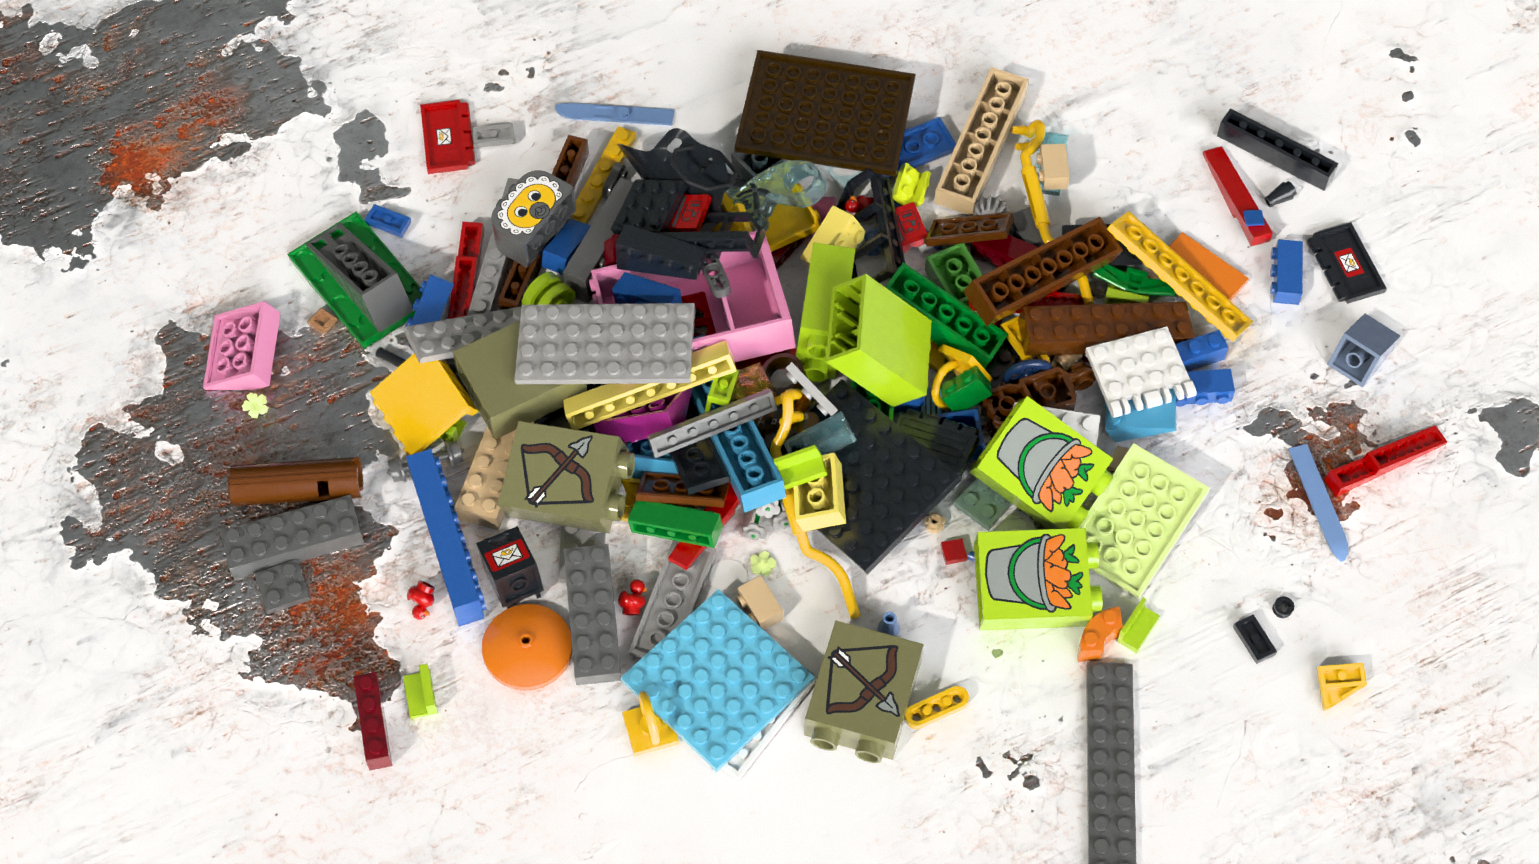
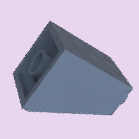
M1364 313L1343 334L1327 365L1359 386L1364 387L1393 351L1401 336Z

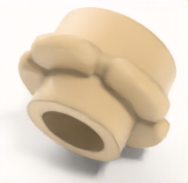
M932 512L924 518V525L928 532L938 533L943 530L945 518L942 515Z

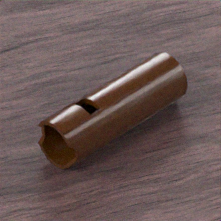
M360 457L231 465L228 470V494L233 506L324 501L351 495L352 499L362 498L360 491L363 490V470Z

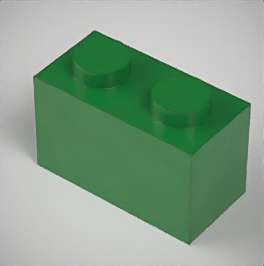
M977 366L965 370L959 376L946 381L940 386L942 400L952 412L967 410L992 396L990 381Z

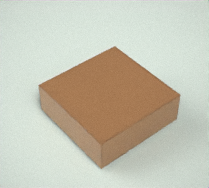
M322 307L307 321L310 327L323 336L338 322L337 317Z

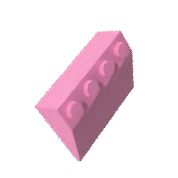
M262 301L215 315L203 384L205 390H256L270 386L280 312L267 302Z

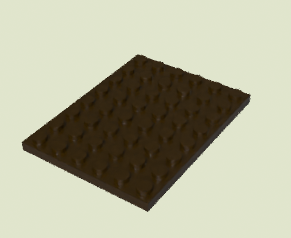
M757 50L734 152L856 171H864L870 168L877 174L896 177L916 74Z

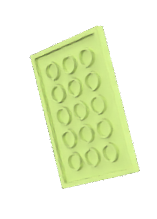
M1133 443L1113 473L1111 482L1103 493L1098 496L1090 508L1087 517L1079 526V528H1086L1087 542H1097L1098 569L1090 570L1139 599L1210 488Z

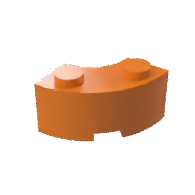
M1120 607L1104 610L1088 622L1080 640L1077 655L1078 662L1100 661L1104 646L1111 640L1118 639L1123 628Z

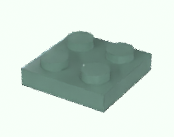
M976 478L954 502V506L989 531L1012 506V503Z

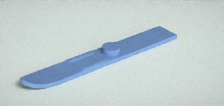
M561 103L555 105V111L559 115L574 120L668 126L673 124L674 109Z
M1307 444L1289 448L1288 451L1327 545L1333 555L1340 562H1343L1348 555L1347 538Z

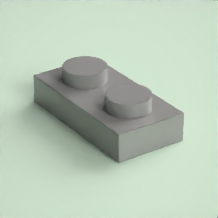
M513 123L472 127L475 148L515 144Z

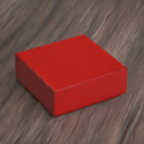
M962 538L941 542L940 546L945 565L967 561Z

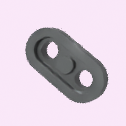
M615 163L604 183L603 197H609L620 177L627 178L628 170L625 164Z

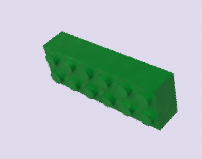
M904 262L885 286V288L932 321L930 340L940 347L944 344L972 355L984 369L1008 336L1006 332L994 324L986 327L977 312Z

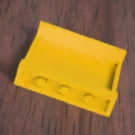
M782 165L784 175L757 186V188H764L771 192L767 195L762 192L763 196L771 197L780 203L775 206L770 201L763 200L768 223L762 225L761 228L765 231L771 252L815 233L819 228L818 222L821 221L818 211L812 209L813 206L810 198L804 196L805 193L801 184H796L797 181L792 171L789 172L785 165ZM725 192L721 202L722 210L729 212L736 203L742 204L744 200L753 198V192L746 193L739 198L735 196L730 199ZM753 201L744 206L746 212L754 208ZM761 213L753 216L758 223L762 222Z
M415 353L370 391L374 398V405L383 412V419L388 425L392 426L394 436L405 446L404 451L408 456L425 450L466 413L474 416L479 412L445 359L419 364Z

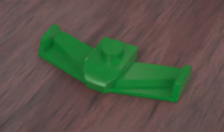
M1107 264L1094 271L1093 277H1098L1125 292L1138 295L1175 297V291L1170 285L1161 279H1148V272L1128 267L1125 273Z

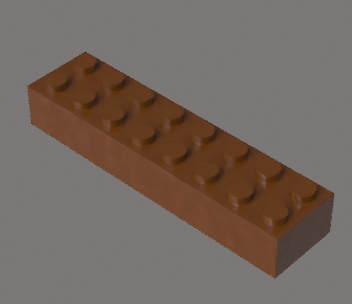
M1098 217L974 279L963 292L987 327L1113 262L1123 249L1107 230L1108 227L1101 217Z
M1186 302L1026 306L1022 308L1018 318L1025 356L1086 354L1087 347L1163 327H1168L1175 344L1195 338Z

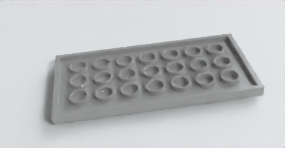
M695 304L522 305L515 383H691Z

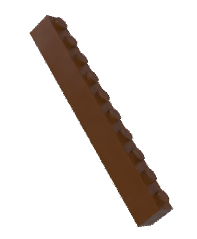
M568 134L552 172V175L572 185L574 189L589 155L588 139ZM543 251L528 268L514 261L498 299L500 310L522 306L525 291L538 277L541 270Z

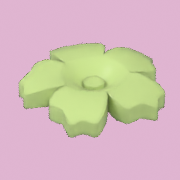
M256 393L246 395L248 401H244L242 407L243 411L250 410L248 415L251 418H258L259 413L263 415L268 412L269 407L262 405L267 403L266 396L263 394L257 396Z
M763 551L759 553V557L754 554L750 557L752 565L750 570L753 574L760 575L762 573L764 577L769 576L772 568L776 567V560L773 557L769 558V552Z

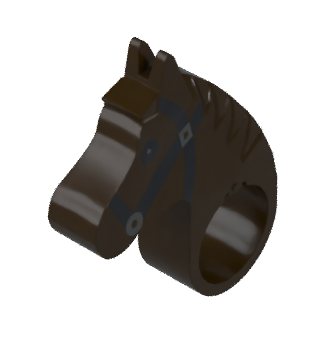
M779 353L770 357L758 373L754 394L770 388L773 396L777 397L788 389L802 390L804 387L799 382L778 389L770 385L773 373L782 367H787L790 363H793L807 377L801 361L789 353ZM793 400V408L798 400ZM782 404L776 405V411L756 418L758 429L769 453L771 442L780 427L779 420L783 414ZM813 412L803 413V421L791 425L781 450H786V447L795 441L813 440L819 437L822 433V424L817 414Z

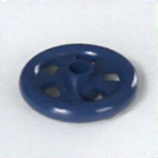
M1042 359L1024 360L1012 365L1005 371L1003 382L1004 384L1012 383L1016 385L1019 379L1040 373L1038 370L1044 369L1043 371H1046L1053 367L1048 361Z

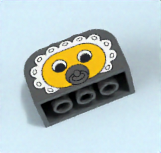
M535 170L524 174L516 184L511 185L505 197L499 199L492 212L491 221L498 250L505 256L528 268L576 211L574 187L546 171Z

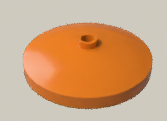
M522 604L504 610L488 625L482 640V655L489 673L502 685L516 690H536L553 683L568 667L573 652L571 633L564 619L555 611L537 604Z

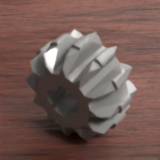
M991 194L988 198L982 196L980 201H977L975 204L974 216L1009 212V206H1006V201L1000 200L999 196L993 198Z

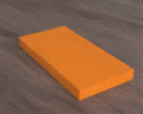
M1183 232L1169 245L1172 250L1230 301L1248 283V277Z

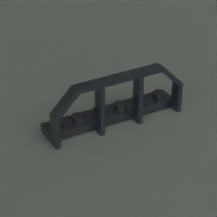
M867 168L847 182L836 207L846 212L845 203L853 196L856 187L870 179L874 202L853 216L860 223L874 213H877L880 233L855 249L852 279L859 277L855 260L882 244L887 268L872 277L878 283H882L888 278L891 279L902 263H905L890 180L888 177L877 174L872 169Z
M750 212L706 213L703 223L723 222L720 231L657 232V234L705 247L706 252H712L716 259L720 258L722 252H750L753 258H757L766 236ZM733 222H750L757 230L754 240H752L748 231H730Z

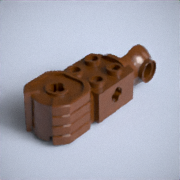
M1084 362L1073 364L1069 367L1068 372L1058 366L1019 379L1016 385L1008 383L992 388V396L983 400L981 416L985 417L986 424L992 431L991 437L993 438L1012 411L1015 402L1028 396L1043 407L1074 411L1077 397L1075 391L1089 388L1097 379L1092 367L1086 366Z

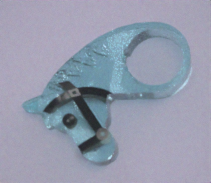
M795 160L775 165L752 178L743 187L729 190L727 193L732 196L734 205L736 203L744 204L746 212H750L766 232L769 228L768 218L773 213L777 204L800 208L809 207L822 198L826 191L827 183L824 176L813 163ZM814 176L808 188L798 193L792 192L795 183H798L805 177ZM750 223L752 232L757 231L754 228V226Z

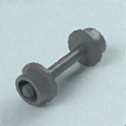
M444 440L446 451L433 454V456H438L440 461L449 459L452 468H455L456 464L463 462L462 453L464 449L459 447L457 440L450 442ZM397 454L394 459L388 461L390 469H388L387 474L392 475L394 482L403 481L405 483L407 480L404 472L410 471L407 462L402 464L399 454Z

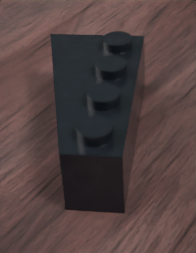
M627 224L624 225L616 242L617 269L697 280L706 260L705 247Z

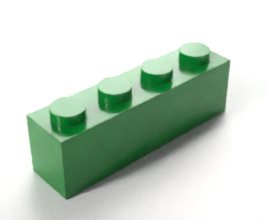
M635 501L628 518L631 533L715 548L723 528L721 517L718 513L696 510L692 507L675 506L670 503Z

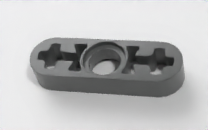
M706 252V259L709 258L711 263L708 264L707 260H705L701 271L713 296L716 298L726 297L731 292L728 277L720 260L716 259L712 252ZM712 271H719L717 275H709ZM720 282L722 288H719L717 283Z

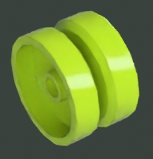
M546 272L537 277L528 286L523 295L522 305L573 304L575 291L566 283H562V280L553 272Z

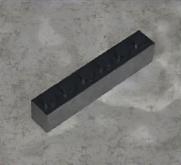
M1231 108L1220 122L1217 137L1323 191L1326 190L1334 178L1339 163Z

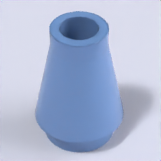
M886 612L877 627L878 632L892 636L899 634L900 626L895 613Z

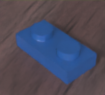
M376 204L372 206L364 219L369 226L401 238L411 224L410 217Z

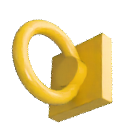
M942 344L938 351L948 362L934 376L931 386L933 402L940 409L951 410L940 396L941 382L950 370L959 376L965 370L977 366L990 382L993 378L972 355Z
M640 691L638 694L640 707L622 712L634 757L679 744L677 734L654 713L647 692Z

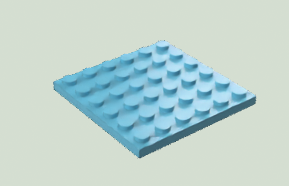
M718 589L621 676V681L637 697L640 691H646L654 713L718 772L815 681V677Z

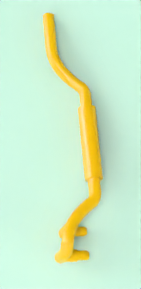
M1034 120L1029 126H1012L1010 132L1012 134L1024 135L1027 138H1033L1030 142L1015 144V149L1022 151L1020 155L1022 178L1035 226L1039 229L1041 238L1046 244L1054 240L1050 233L1049 226L1051 223L1036 167L1032 165L1030 158L1043 143L1046 128L1041 120ZM1086 275L1077 281L1084 305H1092L1094 300Z
M788 389L781 393V395L774 397L776 405L782 404L783 414L779 420V430L770 446L772 459L782 456L781 447L789 434L791 425L804 419V414L801 411H794L793 400H798L802 397L800 389ZM794 488L785 489L786 498H783L782 502L792 534L796 536L802 553L806 557L816 560L829 568L839 582L850 619L861 617L847 573L831 556L811 547L807 536L808 531H803L795 519Z

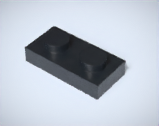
M1254 614L1234 623V630L1256 664L1276 655L1277 650Z

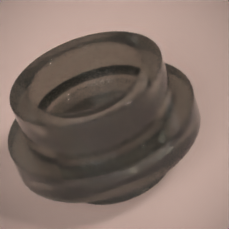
M1095 278L1089 282L1093 298H1103L1106 295L1108 286L1104 280Z

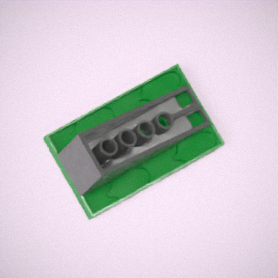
M357 211L287 254L294 266L363 349H366L372 343L388 335L389 332L405 324L409 316L414 317L416 311L412 310L416 298L421 299L423 294L419 291V284Z

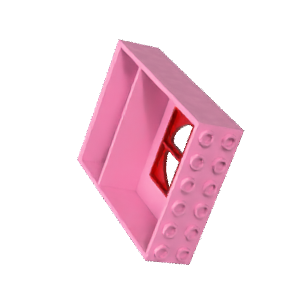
M757 231L749 232L752 240H754ZM766 236L757 258H753L750 252L721 253L719 260L731 287L730 294L723 298L713 296L702 271L697 280L620 270L617 269V264L591 270L593 279H590L589 283L591 291H596L592 295L594 304H615L612 288L624 272L680 289L682 303H694L695 309L704 314L703 318L694 319V328L702 326L708 328L704 337L693 339V352L726 340L734 357V362H739L796 348L791 316ZM707 258L706 260L708 264L711 263V260ZM712 271L709 275H717L719 271ZM720 282L717 283V286L722 288Z

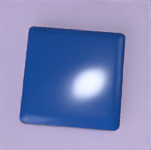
M1262 210L1243 211L1246 226L1265 224Z

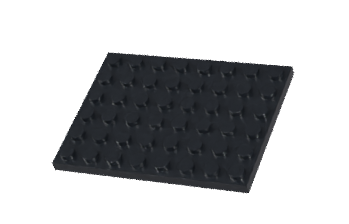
M841 379L825 395L838 411L832 416L829 413L825 416L816 407L819 403L809 411L817 414L822 424L821 435L813 440L795 441L786 447V450H781V453L784 456L816 445L821 455L836 454L842 464L846 524L816 530L868 575L962 480L959 475Z

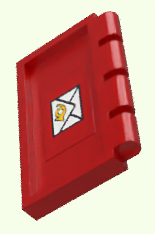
M460 100L421 104L428 174L467 170L468 166L475 165L469 104L467 102L461 103Z

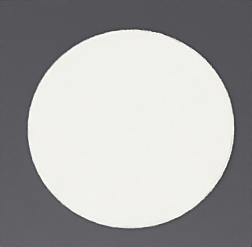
M732 559L717 562L709 573L711 586L716 591L719 589L727 595L737 593V587L747 583L748 579L745 567L740 562Z

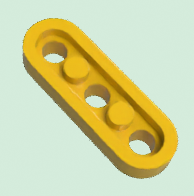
M954 686L909 706L905 714V722L910 728H923L963 710L968 704L969 694L961 686ZM959 698L961 701L956 703L953 699ZM939 707L941 710L939 712H935L933 708ZM918 716L920 720L914 721L912 717Z

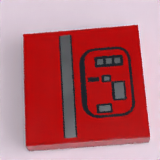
M684 195L666 232H700L712 200L710 195Z
M914 202L895 208L902 246L927 237V231Z

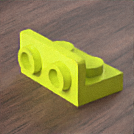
M908 163L902 164L893 188V200L900 205L914 202L916 207L921 206L925 200L926 189L930 184L931 172L925 171L920 173Z

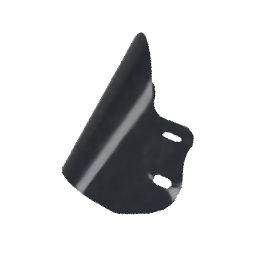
M679 128L669 130L650 151H642L623 144H617L642 180L684 181L670 164L673 153L669 152L667 147L675 138L682 141L679 147L694 145V149L677 152L674 161L690 181L710 187L729 183L732 178V174L728 173L726 164L716 149L697 142L688 132ZM702 167H707L704 171H701ZM737 176L734 185L739 187V192L732 197L750 189L748 184ZM687 184L688 187L684 195H710L712 200L707 213L724 212L721 208V202L725 191L731 187L705 191ZM703 223L700 232H710L718 223Z

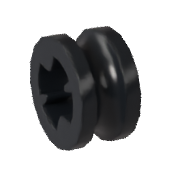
M1285 596L1277 598L1272 607L1273 613L1279 618L1289 617L1294 611V602ZM1281 603L1286 604L1285 607L1288 606L1285 612L1281 611L1282 608H1278Z

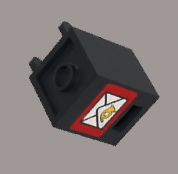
M518 526L476 543L484 570L502 608H511V604L533 595L537 599L541 598L540 592L544 591L537 563Z

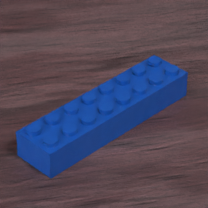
M431 449L406 456L458 626L485 619L483 610L487 609L484 597L479 587L463 532L460 528L459 519L442 472L439 457L433 456Z

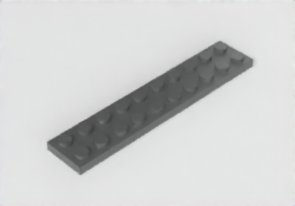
M1087 662L1088 864H1136L1133 664Z

